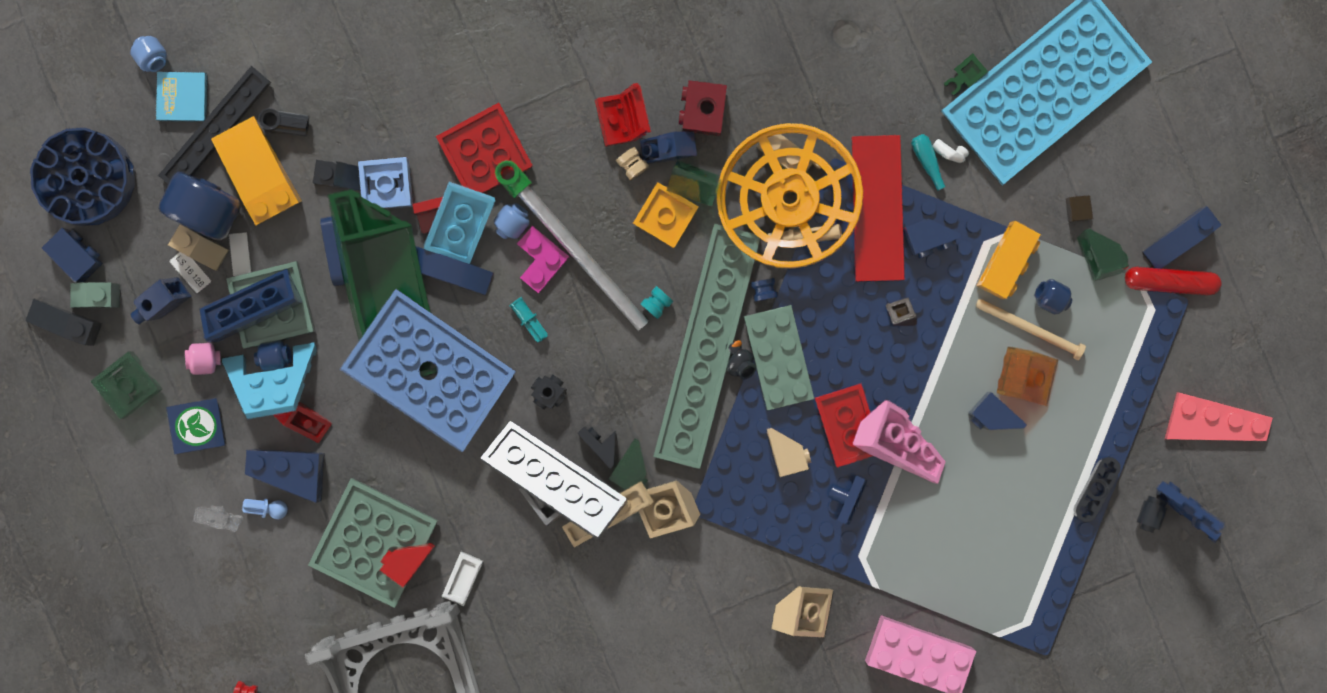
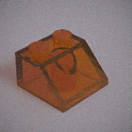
M1008 346L1003 360L1001 376L998 380L997 394L1047 406L1059 359L1034 351Z

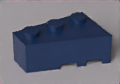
M263 449L246 450L245 475L317 503L322 501L325 453Z

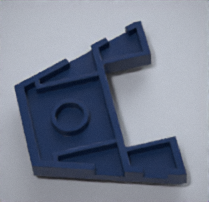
M1162 481L1156 489V495L1161 500L1166 501L1178 514L1185 516L1192 522L1194 527L1202 530L1211 541L1216 543L1222 535L1221 531L1225 524L1202 509V505L1191 497L1188 499L1182 495V490L1172 482L1167 484Z

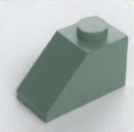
M72 283L70 287V308H120V284Z

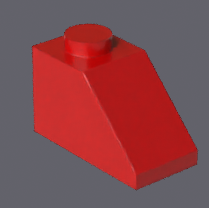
M300 401L296 411L273 415L282 425L317 443L321 441L332 424Z
M428 543L397 548L393 553L388 551L380 561L383 564L380 571L401 587H404L435 545Z

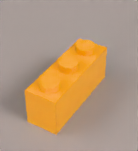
M1017 221L1010 222L976 286L1000 299H1007L1008 296L1011 297L1017 289L1018 284L1015 282L1018 276H1022L1029 266V263L1026 262L1030 254H1034L1040 245L1038 239L1041 234Z

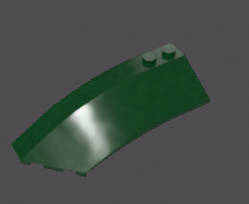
M347 190L329 194L328 201L346 292L357 337L360 341L395 289L428 312H430L418 261L412 225L393 216L391 212L376 203L361 197V194L356 191ZM424 362L419 367L421 377L437 373V367L432 362Z

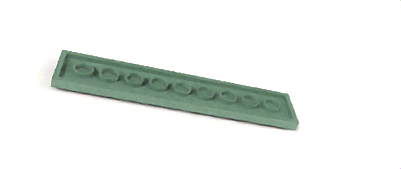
M714 224L653 456L700 469L730 356L728 347L734 341L754 264V259L746 255L734 244L722 225ZM733 229L741 241L757 253L760 238L753 233Z

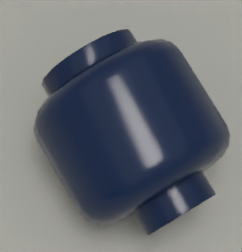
M1049 279L1046 282L1042 281L1036 288L1034 296L1040 308L1054 315L1070 308L1072 298L1071 289L1068 286L1054 279Z
M281 340L260 343L257 352L254 353V362L257 367L260 366L263 372L287 368L288 364L292 362L291 349L289 345H285Z

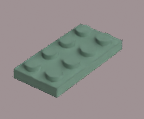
M789 305L744 316L766 409L771 410L814 399L792 306Z

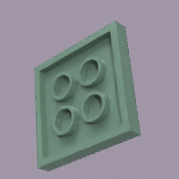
M297 261L226 278L229 293L233 294L284 269H288L303 303L239 332L243 349L259 346L263 342L283 340L315 332Z

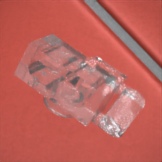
M211 505L210 508L200 506L195 509L193 522L236 532L243 522V517L225 512V507Z

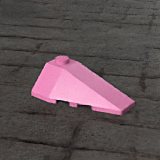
M884 401L861 421L853 442L854 446L901 469L938 484L946 461L931 443L926 442L920 434L922 431L908 419L909 415L906 411L889 401Z

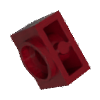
M689 80L688 87L683 86L681 101H686L685 111L680 110L678 125H683L682 132L721 136L727 85ZM709 103L713 106L714 111L711 114H703L700 110L701 105Z

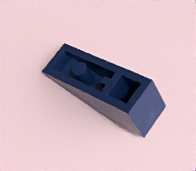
M1208 206L1199 208L1142 253L1154 268H1163L1222 226V224Z

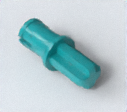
M522 297L509 305L522 323L520 325L526 327L537 343L543 341L548 336V333L537 320V314L532 313Z

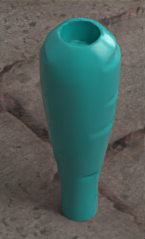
M921 134L913 138L911 141L912 149L933 181L936 190L938 191L946 187L942 180L937 158L929 137Z

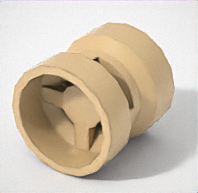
M636 147L631 148L616 160L618 165L626 170L629 180H633L649 168L647 162L639 157V151Z

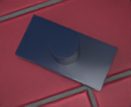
M856 476L850 491L837 485L832 487L829 498L844 504L837 521L850 525L868 480Z

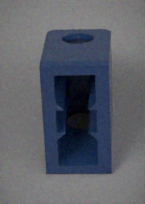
M178 277L159 279L133 301L137 309L130 315L134 322L139 325L145 320H158L192 296Z

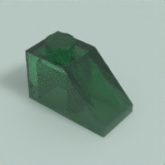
M1091 229L1084 230L1077 237L1094 281L1121 274L1129 267L1128 256L1122 250L1119 243Z
M636 437L609 478L625 490L639 482H642L645 486L648 481L644 478L647 471L640 440Z

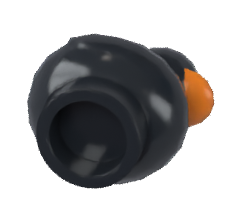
M734 340L728 347L732 357L728 361L727 371L730 375L745 380L755 373L756 365L753 362L752 353L742 349L741 341Z

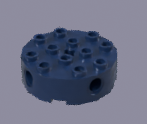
M88 128L65 129L50 136L42 144L43 147L38 151L36 159L33 160L30 168L31 189L39 205L56 219L78 226L101 225L117 217L130 201L135 186L134 166L127 151L110 136Z

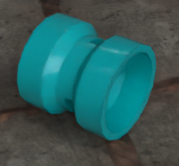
M655 286L651 291L652 297L645 298L640 304L656 319H659L663 314L664 307H669L674 301L660 288Z

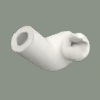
M940 139L933 144L934 151L945 159L957 163L964 162L965 158L969 155V151L963 146H958L955 151Z

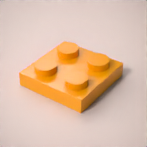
M657 182L633 224L675 248L699 206Z

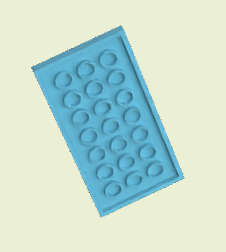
M1075 0L941 112L1000 184L1003 185L1145 69L1152 61L1101 0Z

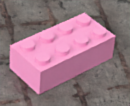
M881 615L865 661L869 666L946 693H962L976 651L965 644Z

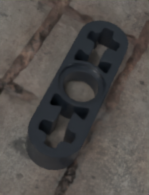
M1103 457L1097 462L1074 505L1073 512L1077 519L1090 522L1096 518L1120 473L1121 467L1115 458ZM1111 461V467L1114 470L1113 472H1107L1104 477L1109 479L1108 483L1096 478L1097 474L1100 476L1104 475L1105 468H1103V464H1109ZM1096 482L1101 483L1103 486V493L1100 496H1094L1090 491L1092 484ZM1086 495L1090 499L1097 500V504L1091 502L1088 508L1091 514H1085L1082 517L1083 512L1080 510V507H1086L1089 503V500L1085 499Z

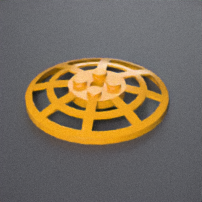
M803 124L774 125L746 138L727 159L721 171L717 187L718 213L730 239L742 252L752 259L777 268L809 266L824 260L836 252L852 234L859 220L863 201L861 176L849 151L827 132ZM785 133L808 135L804 149L784 148L775 151L768 137ZM817 138L833 147L843 157L847 165L834 171L823 158L813 153ZM759 142L765 156L753 164L745 177L732 172L734 165L750 147ZM784 156L801 157L797 169L788 168L783 170L777 158ZM810 160L818 164L827 173V176L814 181L806 173ZM769 163L774 174L768 178L765 184L754 181L753 178L765 164ZM849 174L853 176L856 191L853 213L840 210L841 188L839 180ZM728 181L742 186L740 190V206L743 215L731 220L728 218L725 204ZM831 184L834 191L833 207L819 203V190ZM749 189L761 193L762 207L749 212L747 201ZM786 193H796V202L793 204L785 203L784 196ZM815 213L829 216L825 224L813 234L807 222ZM768 216L776 223L772 235L769 236L764 233L754 221ZM836 219L849 222L846 231L840 239L829 249L821 252L816 240L829 231ZM747 224L756 236L768 243L763 256L747 247L733 229ZM799 226L804 237L794 241L780 240L785 227ZM807 245L813 256L806 260L793 262L772 259L777 247L796 248Z

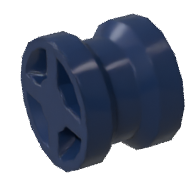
M775 278L751 282L752 288L755 289L756 293L754 296L755 302L778 297L777 292L774 290Z

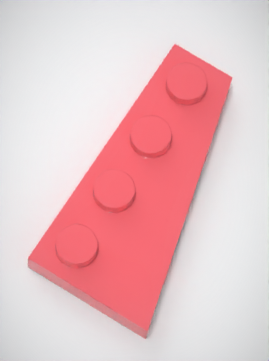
M1177 393L1165 439L1267 441L1273 418L1183 393Z

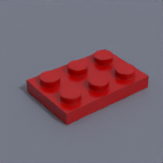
M860 383L814 398L836 467L872 457L873 455L853 445L861 421L871 413L862 384Z

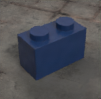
M61 228L42 249L75 283H84L103 264L98 259L100 255L91 246L87 247L82 242L83 237L76 230Z

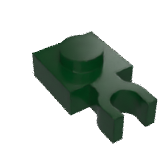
M972 53L954 69L958 76L948 79L943 84L947 86L951 82L956 83L957 89L952 92L953 96H955L961 90V86L964 83L970 88L988 71Z

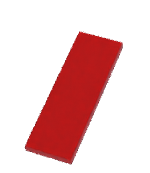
M900 135L852 136V158L860 173L863 189L862 209L859 220L854 228L855 282L904 280ZM852 176V183H853V212H854L856 191H855L854 179H853V176Z

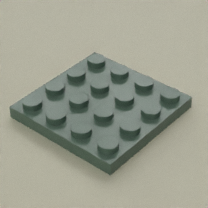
M351 478L308 566L395 608L406 586L401 587L381 572L380 569L383 564L380 561L388 551L393 553L397 548L427 544L438 520Z

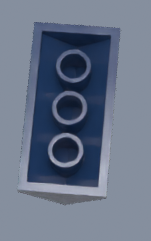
M284 269L200 308L206 342L217 343L303 303L288 269Z

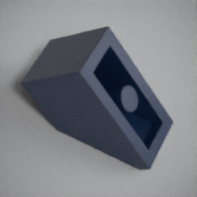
M987 392L968 412L972 416L970 421L980 430L983 427L987 430L1022 429L1027 426L1021 418L992 392Z

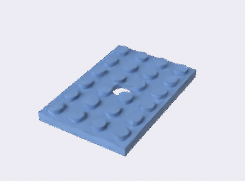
M397 289L394 290L340 368L342 372L460 452L464 451L515 374V371ZM432 362L437 367V376L433 380H425L420 376L419 367L422 363Z

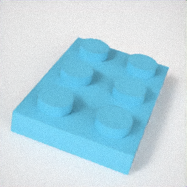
M448 182L425 241L424 249L470 264L494 205L495 197Z

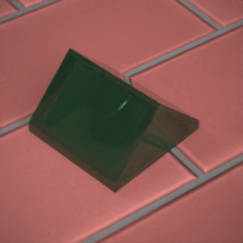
M677 160L666 191L712 207L721 179H719L720 175Z

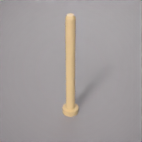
M979 299L976 303L977 308L1072 353L1073 358L1078 361L1085 351L1086 345L1079 343L1077 346L982 299Z

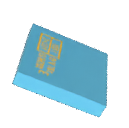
M157 72L156 120L204 122L207 107V74Z

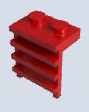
M634 83L620 94L595 99L605 147L634 142L647 135L646 133L651 132L640 84Z

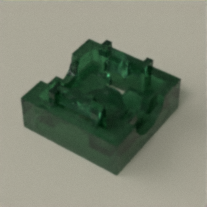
M133 351L125 353L90 381L119 419L127 418L162 390L158 382L144 370L140 359ZM122 366L124 367L112 376V374L116 372L119 368H121ZM136 390L138 393L132 396L134 400L130 402L132 399L129 394Z

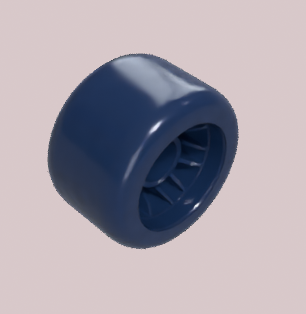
M177 172L173 175L159 204V211L166 217L216 240H223L227 237L241 209L240 200L222 191L221 187L205 179H197L184 172Z

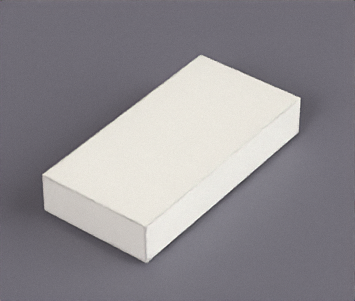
M461 551L442 597L464 606L483 560Z

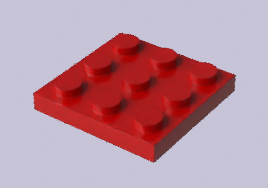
M500 103L435 136L461 185L483 194L501 185L495 175V170L499 163L512 161L522 172L534 167ZM506 166L502 169L501 176L503 179L510 180L514 177L515 172L512 167Z

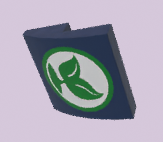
M217 398L166 407L174 454L225 446Z

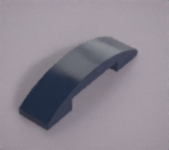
M416 246L422 274L484 295L487 294L494 272Z

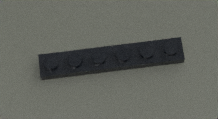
M251 66L158 176L168 185L173 175L177 172H184L193 176L216 149L211 139L234 127L272 82Z

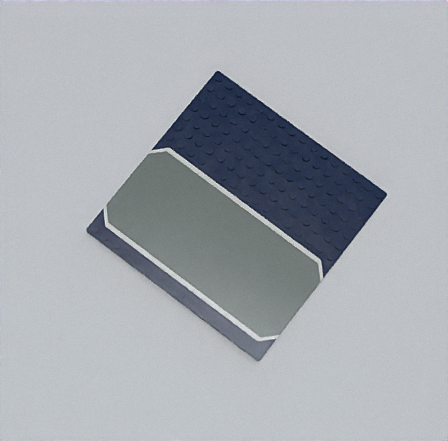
M834 158L829 165L836 171L847 165V163ZM849 174L839 180L841 188L840 210L853 213L852 174ZM831 184L819 190V203L833 207L834 191ZM902 185L903 228L926 219H931L959 232L961 238L955 240L957 245L944 250L942 246L933 248V254L920 258L919 254L912 256L903 232L904 280L855 282L853 230L847 241L824 260L805 267L788 268L779 289L778 297H776L771 310L789 305L792 306L814 398L861 383L871 413L884 401H889L906 411L910 422L914 426H918L922 431L920 433L926 442L931 443L946 461L938 484L932 483L875 456L836 467L815 399L767 410L756 368L755 373L750 378L743 380L696 497L695 503L700 512L699 517L1042 655H1048L1188 305V299L1175 293L1133 290L1125 283V273L1038 239L1040 245L1034 254H1030L1026 261L1029 263L1027 270L1022 276L1019 275L1015 282L1018 284L1016 291L1011 297L1008 296L1007 299H1000L976 285L1007 226ZM815 213L807 223L810 228L821 227L828 220L829 216ZM836 219L833 225L840 224L843 235L849 222ZM839 239L820 241L817 244L821 252H824ZM808 246L796 247L791 262L813 257ZM1049 279H1054L1071 289L1072 304L1068 310L1054 315L1037 305L1034 295L1036 288L1042 281L1046 282ZM909 298L917 316V325L894 326L886 305ZM982 299L1077 346L1079 343L1086 345L1085 351L1078 361L1073 358L1072 353L977 308V301ZM987 392H992L1021 418L1027 426L1022 429L987 430L983 427L980 430L970 421L972 416L968 412ZM772 428L802 445L803 449H808L811 463H807L809 469L780 477L766 429ZM1103 457L1115 458L1120 464V473L1096 518L1090 522L1077 519L1073 512L1074 505L1097 462ZM1111 461L1109 464H1103V468H1105V473L1103 476L1097 474L1096 478L1102 479L1106 483H1108L1109 479H1106L1104 477L1107 474V472H1113L1114 468L1111 467ZM859 476L868 480V483L850 525H846L837 521L844 504L830 499L829 494L834 485L850 491L855 477ZM1096 482L1092 484L1090 488L1092 495L1100 496L1103 493L1101 483ZM1086 495L1085 499L1089 500V503L1086 507H1080V510L1083 512L1082 517L1085 514H1091L1088 508L1091 502L1097 504V500L1090 499Z

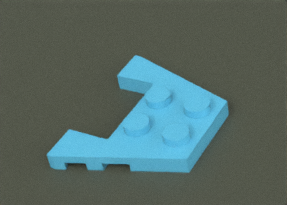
M315 343L293 346V367L247 375L244 355L222 358V363L247 419L296 411L305 386L304 379L312 366L310 362L313 355H316L317 352Z

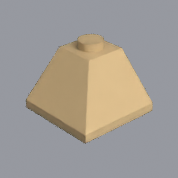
M678 481L647 489L653 503L639 511L650 538L694 526L700 516L692 493Z
M797 587L776 605L772 629L792 636L824 637L833 590Z

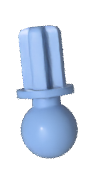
M244 499L242 511L248 514L262 515V518H265L266 513H268L274 519H282L286 516L288 507L281 500L268 504V499H264V501Z

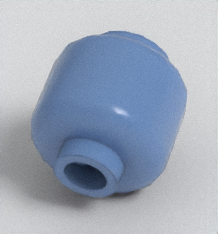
M142 36L134 41L130 54L141 70L156 72L165 66L167 52L157 38Z
M513 203V205L505 204L494 218V224L497 227L496 233L504 239L508 237L512 239L519 238L530 222L527 210L517 203Z

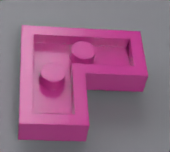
M532 226L517 243L535 259L520 278L537 293H540L568 260L569 256Z

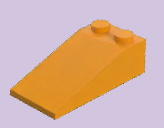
M255 116L211 139L255 225L302 201Z

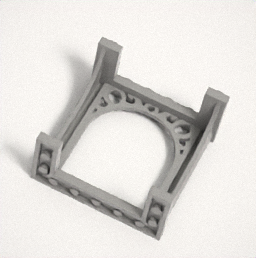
M450 601L436 605L437 607L433 608L432 611H428L427 608L414 611V616L405 618L404 615L393 617L390 619L391 623L382 625L381 622L370 624L367 626L368 630L359 632L357 628L344 632L345 637L336 639L335 635L323 638L315 646H312V650L305 655L308 665L317 663L321 666L334 693H359L361 674L368 661L376 653L395 644H418L432 650L445 662L453 678L457 693H480L457 617L460 609L458 603L451 605ZM418 627H420L418 636L414 638L410 637V630L413 633L417 630ZM436 627L437 635L435 639L430 642L426 641L423 637L425 629ZM388 636H393L394 641L389 642ZM442 637L444 638V642H442V644L444 645L445 649H439L437 647V643H439ZM369 643H372L373 650L366 651L365 648L359 644L369 646ZM350 649L358 650L363 656V661L360 663L352 662L347 657V651ZM346 666L356 669V674L350 676L351 669L347 670Z

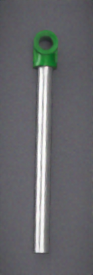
M503 161L499 163L495 170L497 180L514 198L519 196L632 325L638 331L649 322L646 317L529 187L532 183L514 162ZM506 166L512 167L515 172L514 177L510 180H505L501 176V171Z

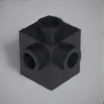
M553 374L551 377L547 375L543 378L538 377L531 386V389L534 390L531 394L535 398L533 402L544 410L547 407L553 409L554 406L559 407L566 398V395L563 394L566 390L562 386L564 382ZM547 387L552 390L550 397H546L543 394V390Z

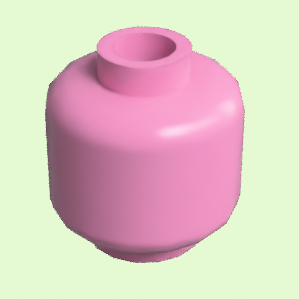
M212 343L191 344L189 350H185L186 369H190L193 375L213 374L216 365H220V351H215Z

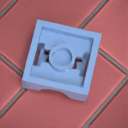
M407 157L358 161L361 197L376 203L382 208L413 207L410 167ZM367 179H369V183H370V195H369V192H368V181H367ZM394 179L398 181V188H395L396 183Z

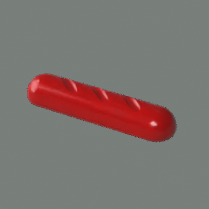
M1137 266L1128 269L1124 277L1125 283L1129 288L1141 291L1214 295L1219 292L1222 286L1221 278L1213 272Z

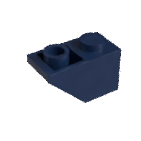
M670 132L640 140L642 159L647 164L697 156L694 132Z
M926 219L903 228L912 256L919 254L920 258L933 254V248L942 246L944 250L957 245L955 240L961 238L959 232L931 219Z

